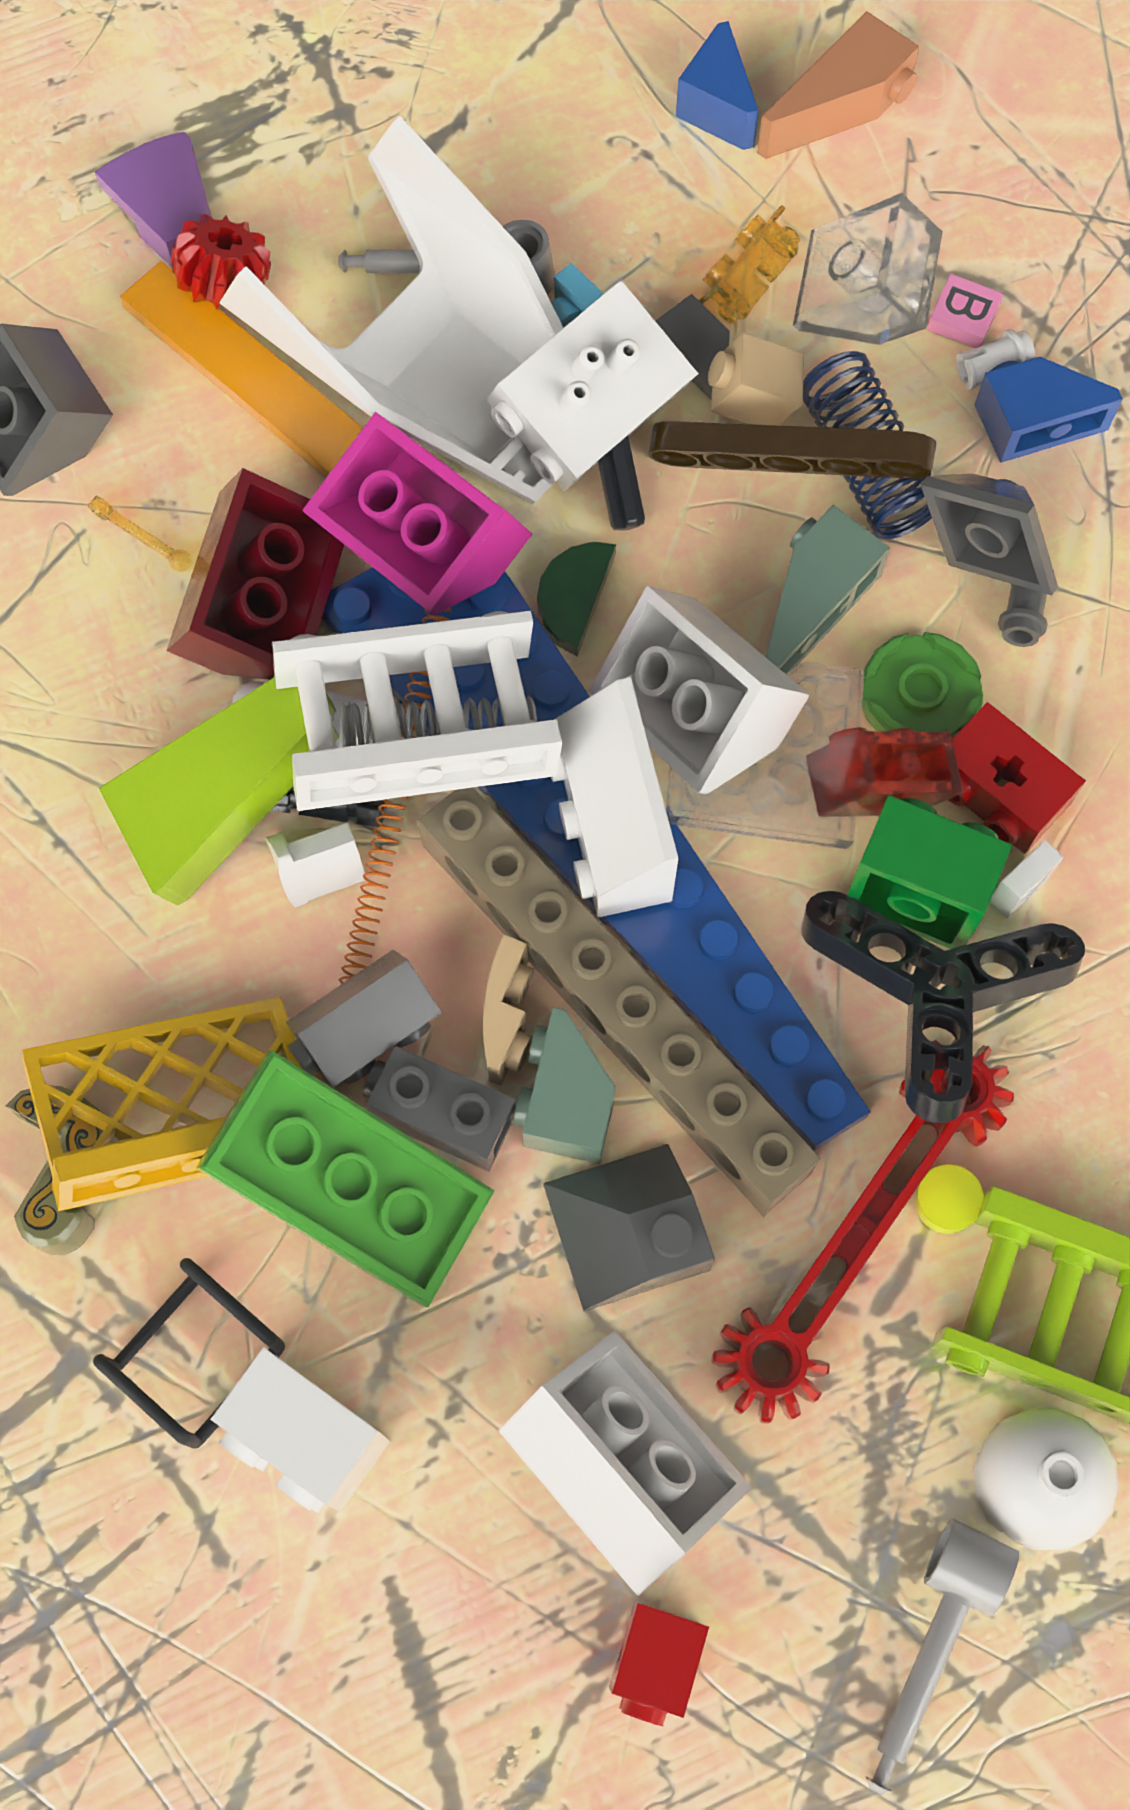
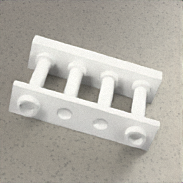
M495 611L482 617L326 636L305 634L290 640L272 642L276 689L298 687L309 745L308 752L292 754L293 785L297 810L301 811L557 776L562 747V738L557 719L541 722L530 720L516 660L529 658L533 627L531 611L516 613ZM491 662L505 726L470 730L465 725L453 667ZM427 670L441 734L405 739L401 737L389 675ZM363 678L375 743L340 748L335 744L324 683Z

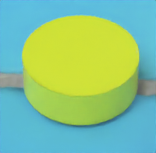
M945 1164L931 1169L915 1190L914 1205L919 1218L927 1227L938 1233L955 1234L964 1231L978 1219L977 1217L984 1199V1192L979 1180L972 1172L958 1165Z

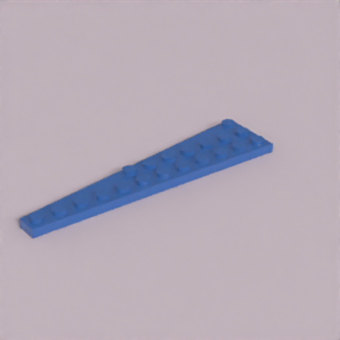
M372 567L330 590L322 619L336 634L423 624L422 619L427 614L424 611L425 608ZM504 571L495 584L450 607L452 609L451 612L442 611L437 614L449 620L482 617L495 611L507 613L531 611L533 627L529 658L516 660L525 698L529 695L534 700L537 722L554 720L590 697L506 571ZM432 618L425 620V623L438 622ZM491 662L453 667L462 709L464 710V704L469 697L475 702L477 710L478 704L483 697L490 702L492 708L494 700L498 697ZM410 673L389 675L393 696L400 703L408 704L404 699V695L410 693L407 688V684L413 682L409 677ZM421 673L412 674V677L417 681L430 682L429 677ZM419 684L410 685V689L413 691L427 693L432 696L431 688ZM416 695L407 696L409 701L413 700L415 703L423 704L426 700ZM432 696L431 699H427V700L432 704V707H433V710H434V715H435V705H434V700H433V696ZM484 706L482 729H487L489 726ZM498 706L496 727H502V716ZM470 708L468 729L474 730V723ZM427 712L426 732L431 736L430 723ZM551 777L478 786L483 794L492 798L502 815L581 899L573 862L583 860L578 838L566 839L559 809V802L568 801L564 781L553 782ZM666 810L678 855L672 901L598 918L604 925L608 924L631 949L630 953L635 959L661 981L673 994L672 999L689 1017L692 1015L717 1042L719 1050L737 1069L746 1073L754 1088L815 1151L866 1119L871 1111ZM593 898L581 899L597 916Z

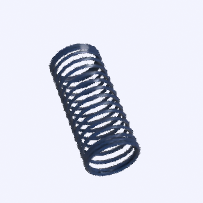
M848 351L831 356L814 367L804 378L803 402L809 408V413L815 419L814 423L817 427H827L828 421L837 420L832 427L827 428L854 429L864 421L877 415H882L880 419L865 429H879L883 426H888L885 430H892L897 425L899 430L903 431L905 426L902 421L897 420L899 416L897 411L891 410L893 404L891 400L886 399L887 393L885 389L880 388L881 382L879 378L874 377L875 371L870 367L871 363L865 353ZM858 360L863 362L862 366L852 367L838 373L817 390L814 397L809 396V392L814 384L835 367L849 361ZM853 372H858L848 383H845L835 391L821 395L840 378ZM863 382H866L865 385L862 388H860L857 392L849 395ZM872 382L875 383L876 387L868 388ZM878 392L881 394V398H875ZM872 393L867 399L852 409L834 415L842 406L855 400L857 397ZM849 395V396L846 397L845 399H843V400H841V401H839V402L833 403V402L838 401V400L844 398L845 396ZM884 403L888 407L887 409H880ZM872 404H877L864 416L839 426L857 411ZM823 410H830L827 416H820ZM889 414L893 416V420L890 419L885 421ZM843 475L846 482L849 483L852 493H855V500L858 504H861V511L864 515H867L866 521L877 538L893 539L901 537L920 528L932 519L926 504L902 519L882 523L889 515L899 513L925 497L922 488L918 487L925 478H899L886 486L880 487L891 478L864 477L862 480H855L857 476ZM915 481V483L910 485L905 490L891 497L886 498L888 495H890L900 487ZM876 482L869 490L861 491L865 484ZM882 493L875 501L867 502L871 495ZM884 505L878 512L873 513L877 506Z

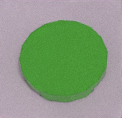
M924 632L923 636L913 635L907 637L908 633L894 636L875 649L864 668L859 699L866 720L882 738L901 748L930 751L945 747L982 707L981 673L977 662L962 645L941 634Z

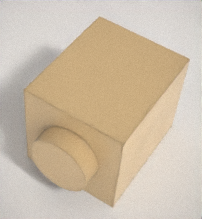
M743 332L724 351L718 352L711 362L708 372V383L712 386L711 412L747 424L780 425L802 405L804 353Z

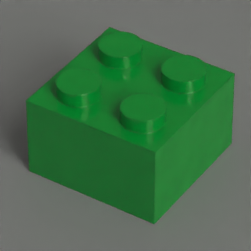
M888 795L847 896L860 901L929 941L949 949L964 946L968 943L986 913L1012 844L999 840L998 835L993 830L981 824L972 822L960 824L937 815V811L931 805L914 798H903L900 800Z

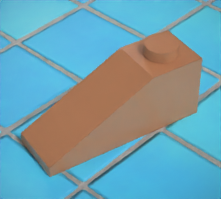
M866 11L763 114L757 153L765 159L774 157L874 121L894 102L901 104L909 96L917 81V73L914 72L919 45Z

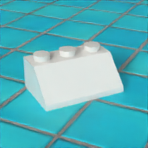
M648 585L589 689L594 695L618 679L631 677L649 747L701 794L710 793L778 749L810 696L809 693L696 598Z
M631 677L622 678L556 718L562 738V747L557 776H552L551 779L553 782L564 781L568 801L559 802L562 825L567 840L578 838L583 860L573 862L576 882L581 899L593 898L597 918L671 902L678 864V855Z
M613 1331L543 1384L499 1430L500 1434L637 1596L685 1555L752 1489V1486L616 1331Z

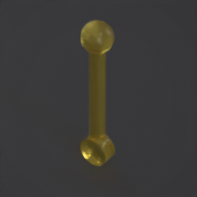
M97 495L88 503V508L97 517L104 521L109 520L167 558L170 567L174 571L185 572L190 568L192 557L187 550H174L115 511L107 501Z

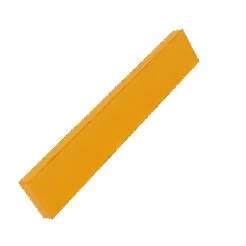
M158 262L120 295L125 310L325 478L363 429L362 426L219 308L216 310L212 302L206 300L198 303L193 302L192 292L182 291L177 288V277L164 262Z

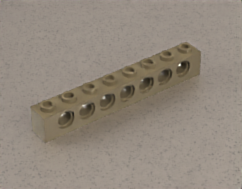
M473 787L454 790L418 819L422 844L428 853L504 935L527 943L528 961L763 1217L812 1174L820 1157Z

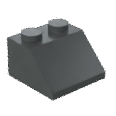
M1 323L0 491L3 496H14L86 457L112 418L113 413L58 329Z

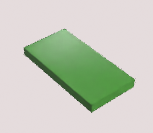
M273 1050L267 1051L196 1166V1169L407 1298L427 1308L430 1306L495 1191Z

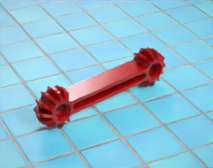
M937 1040L932 1041L935 1044L942 1045ZM982 1045L973 1056L972 1085L969 1092L971 1104L964 1107L963 1112L957 1119L947 1123H933L917 1115L913 1118L772 1324L762 1326L757 1313L751 1307H748L740 1314L741 1322L747 1335L735 1326L724 1325L720 1336L737 1351L716 1350L712 1354L711 1362L719 1367L734 1368L733 1373L723 1376L715 1385L720 1393L728 1392L738 1385L741 1387L744 1393L735 1401L733 1410L739 1415L743 1414L749 1408L753 1399L760 1400L759 1421L762 1424H769L772 1422L775 1414L776 1400H778L784 1415L789 1420L796 1419L801 1415L800 1405L794 1392L804 1400L812 1403L819 1400L822 1395L821 1391L805 1376H826L829 1373L830 1365L822 1360L808 1359L807 1348L954 1133L961 1131L971 1144L978 1147L987 1140L986 1128L999 1131L1007 1121V1118L999 1108L1009 1106L1014 1100V1093L1007 1088L997 1086V1084L1009 1074L1008 1066L997 1065L990 1069L987 1067L985 1062L991 1054L989 1046ZM934 1069L930 1082L934 1085V1092L942 1094L941 1082L944 1070ZM905 1080L901 1082L898 1090L899 1095L905 1097ZM921 1126H933L937 1132V1138L901 1191L898 1194L888 1193L883 1186L887 1175ZM833 1257L843 1259L846 1263V1271L803 1333L793 1332L789 1327L788 1321L794 1310L828 1261ZM762 1346H773L779 1349L785 1355L788 1362L786 1377L777 1382H770L758 1376L752 1365L754 1350Z

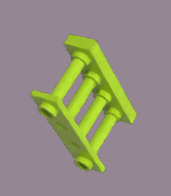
M992 1186L984 1194L978 1219L974 1222L989 1228L987 1236L992 1239L963 1331L961 1332L946 1326L935 1334L931 1347L948 1353L945 1362L960 1371L984 1377L987 1369L1130 1424V1397L1120 1393L1130 1362V1237ZM1027 1244H1031L1052 1252L1051 1260L1057 1265L1028 1357L989 1343V1339L1018 1249H1026ZM1092 1268L1118 1277L1116 1285L1122 1289L1093 1383L1054 1368L1083 1273L1090 1274Z

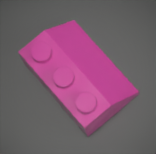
M377 412L372 415L302 510L434 616L495 584L532 536V533L505 509Z

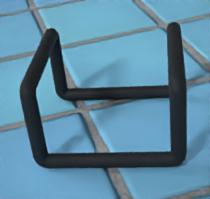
M184 1258L180 1262V1268L188 1277L114 1359L98 1354L94 1357L93 1364L173 1439L184 1446L196 1449L203 1445L219 1427L210 1419L221 1404L195 1434L184 1429L121 1370L198 1285L269 1347L268 1351L279 1358L283 1353L285 1343L192 1259Z

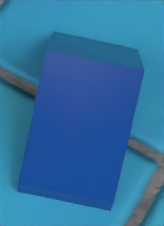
M729 21L721 22L716 25L678 79L676 117L742 150L754 148L759 110Z

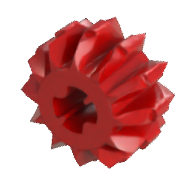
M202 214L199 222L185 221L182 231L177 235V241L173 244L171 263H173L172 273L177 277L178 289L192 292L193 302L198 303L206 300L212 302L217 310L221 305L219 302L228 288L245 267L265 285V281L269 279L271 261H269L271 252L265 248L264 235L250 232L249 222L236 224L229 221L227 215L222 220H215L207 214Z

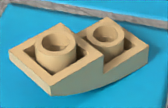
M504 934L491 966L483 1011V1042L489 1081L500 1086L508 1069L519 1072L533 1039L532 1035L525 1033V1011L509 1004L511 1001L521 1004L530 986L534 968L527 966V943Z

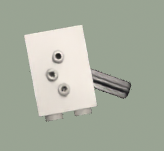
M620 280L499 382L487 401L493 407L491 414L496 424L508 436L512 438L517 436L532 453L530 460L533 467L548 483L554 484L556 482L563 491H566L598 463L610 525L613 530L625 531L637 528L645 522L629 435L677 395L698 375V372L622 280Z

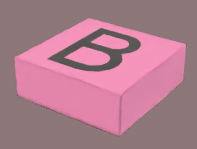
M950 273L929 319L927 330L973 348L983 345L996 316L1004 293Z

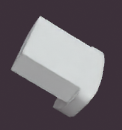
M348 823L289 844L286 843L283 832L265 837L277 866L283 889L290 903L295 908L308 904V901L365 881L363 878L365 871Z

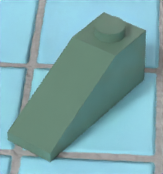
M834 504L818 521L813 517L806 520L790 542L793 553L765 655L769 661L787 676L882 576L890 550L889 546Z

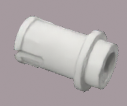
M1013 329L1005 330L1002 333V338L956 355V367L962 383H965L966 389L971 390L982 384L986 372H989L1003 362L1017 361L1020 363L1036 358L1034 345L1025 330L1017 333Z

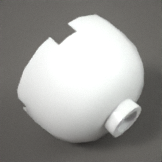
M1056 1408L1026 1409L998 1422L990 1431V1435L984 1440L981 1452L977 1454L973 1468L976 1497L988 1521L1013 1541L1033 1550L1070 1549L1092 1538L1112 1515L1119 1492L1117 1462L1105 1438L1083 1418Z

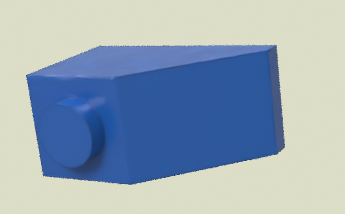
M1037 357L1020 363L1017 361H1006L986 372L974 406L998 459L1002 463L1108 431L1123 398L1115 387L1043 357Z

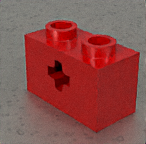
M986 702L939 752L929 775L935 781L939 792L949 802L961 807L965 805L984 821V826L993 830L998 835L999 840L1012 844V846L1014 845L1023 854H1026L1065 812L1086 782L1085 779L989 702ZM1001 779L1008 781L1003 787L996 784Z
M634 1602L609 1685L611 1694L622 1697L619 1706L621 1713L661 1727L664 1726L667 1713L684 1718L709 1626Z

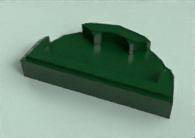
M589 542L572 546L552 559L540 577L537 610L541 616L543 626L552 635V640L558 647L577 657L615 558L616 544Z

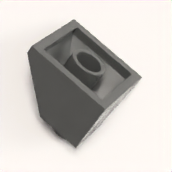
M974 473L926 476L921 483V488L949 566L1051 596L1058 588L1057 580L1035 505L1024 486H1020L1008 479L997 480Z
M669 1144L543 1183L583 1312L711 1270L715 1257L694 1195Z

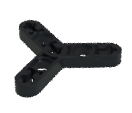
M824 891L812 896L806 904L801 926V934L805 942L814 950L908 1005L904 1092L906 1104L914 1114L933 1123H947L955 1120L964 1110L972 1085L973 1012L1066 986L1073 982L1077 976L1085 955V945L1082 938L1074 930L1054 923L1040 924L944 951L860 901L837 891ZM877 946L889 947L898 952L902 959L895 962H885L874 957L870 949ZM992 962L1001 964L1012 972L1013 977L1007 979L994 978L988 975L981 965ZM916 966L914 973L910 974L912 971V967ZM941 983L945 985L941 989L936 988ZM930 1027L945 1029L955 1037L956 1043L951 1045L935 1044L928 1040L922 1031ZM934 1069L944 1070L942 1076V1091L944 1094L934 1092V1085L930 1082Z

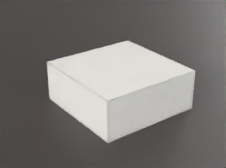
M1044 840L1000 882L990 903L1008 919L1052 876L1064 857Z

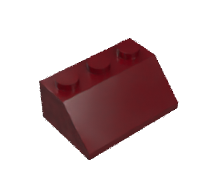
M242 468L223 487L218 494L166 651L222 675L271 680L275 677L272 642L290 640L305 634L317 635L344 544L302 511L309 502V498L245 468Z

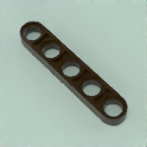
M661 421L653 425L648 455L656 462L684 468L921 479L932 475L937 444L932 437L925 434L901 430Z

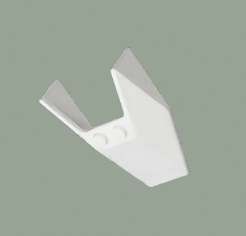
M399 115L368 155V159L419 261V274L349 346L341 349L333 348L316 339L247 267L236 276L219 303L368 415L372 416L377 412L408 437L525 501L534 504L552 484L544 480L535 470L530 460L532 453L517 436L514 438L508 436L496 424L491 414L493 407L487 399L499 382L559 333L563 326L526 251Z

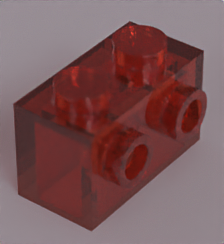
M863 727L849 728L831 734L828 737L830 744L806 755L818 817L880 816L888 795L900 800L903 798H914L934 806L964 793L950 732H915L912 728H899L890 731H867Z

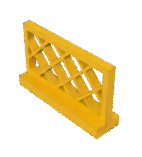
M281 996L22 1049V1062L52 1173V1189L58 1211L207 1177L208 1175L196 1169V1166L230 1111L225 1117L209 1120L188 1108L203 1086L235 1103L237 1102L244 1089L212 1072L226 1051L257 1067L263 1060L266 1053L235 1038L243 1025L270 1019L276 1040L269 1051L273 1050L278 1054L281 1051L282 1057L301 1068L287 1045L295 1041V1037L286 1023L289 1019ZM229 1028L226 1033L221 1030ZM198 1035L217 1046L204 1066L200 1067L172 1052L180 1038ZM159 1042H164L162 1046L156 1044ZM133 1048L152 1058V1061L137 1082L106 1066L116 1051ZM99 1055L96 1060L91 1058L92 1056ZM68 1062L87 1073L69 1096L45 1083L41 1067ZM162 1065L194 1080L179 1103L148 1088V1085ZM97 1078L128 1094L112 1118L81 1102ZM138 1100L170 1116L159 1132L143 1135L122 1124ZM51 1104L61 1108L55 1118ZM71 1115L103 1130L92 1147L63 1153L58 1133ZM179 1122L186 1124L185 1126L176 1127ZM113 1136L120 1139L119 1141L110 1142Z

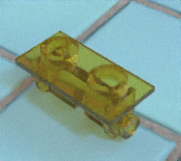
M783 205L778 207L765 220L757 213L734 239L741 246L734 257L731 259L724 253L702 278L709 287L698 300L704 304L709 298H712L719 305L717 307L719 315L727 322L734 323L737 319H745L769 288L754 273L756 269L772 283L798 254L797 245L800 242V237L797 232L788 226L781 227L776 222L786 209Z

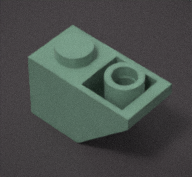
M552 1007L548 1027L536 1025L528 1063L539 1066L533 1089L521 1087L513 1125L524 1127L522 1135L523 1144L526 1148L600 1164L613 1110L616 1087L567 1011Z

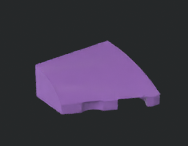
M185 132L170 134L144 143L95 171L99 187L135 222L139 236L171 268H173V263H171L173 244L176 243L177 235L182 231L184 222H199L202 214L212 217L191 138Z

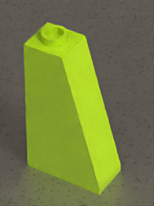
M275 677L99 787L153 894L177 906L187 901L294 786L292 754L309 751L298 687L276 689ZM326 692L329 712L332 715L336 712V708ZM332 724L334 739L336 741L339 738V735Z

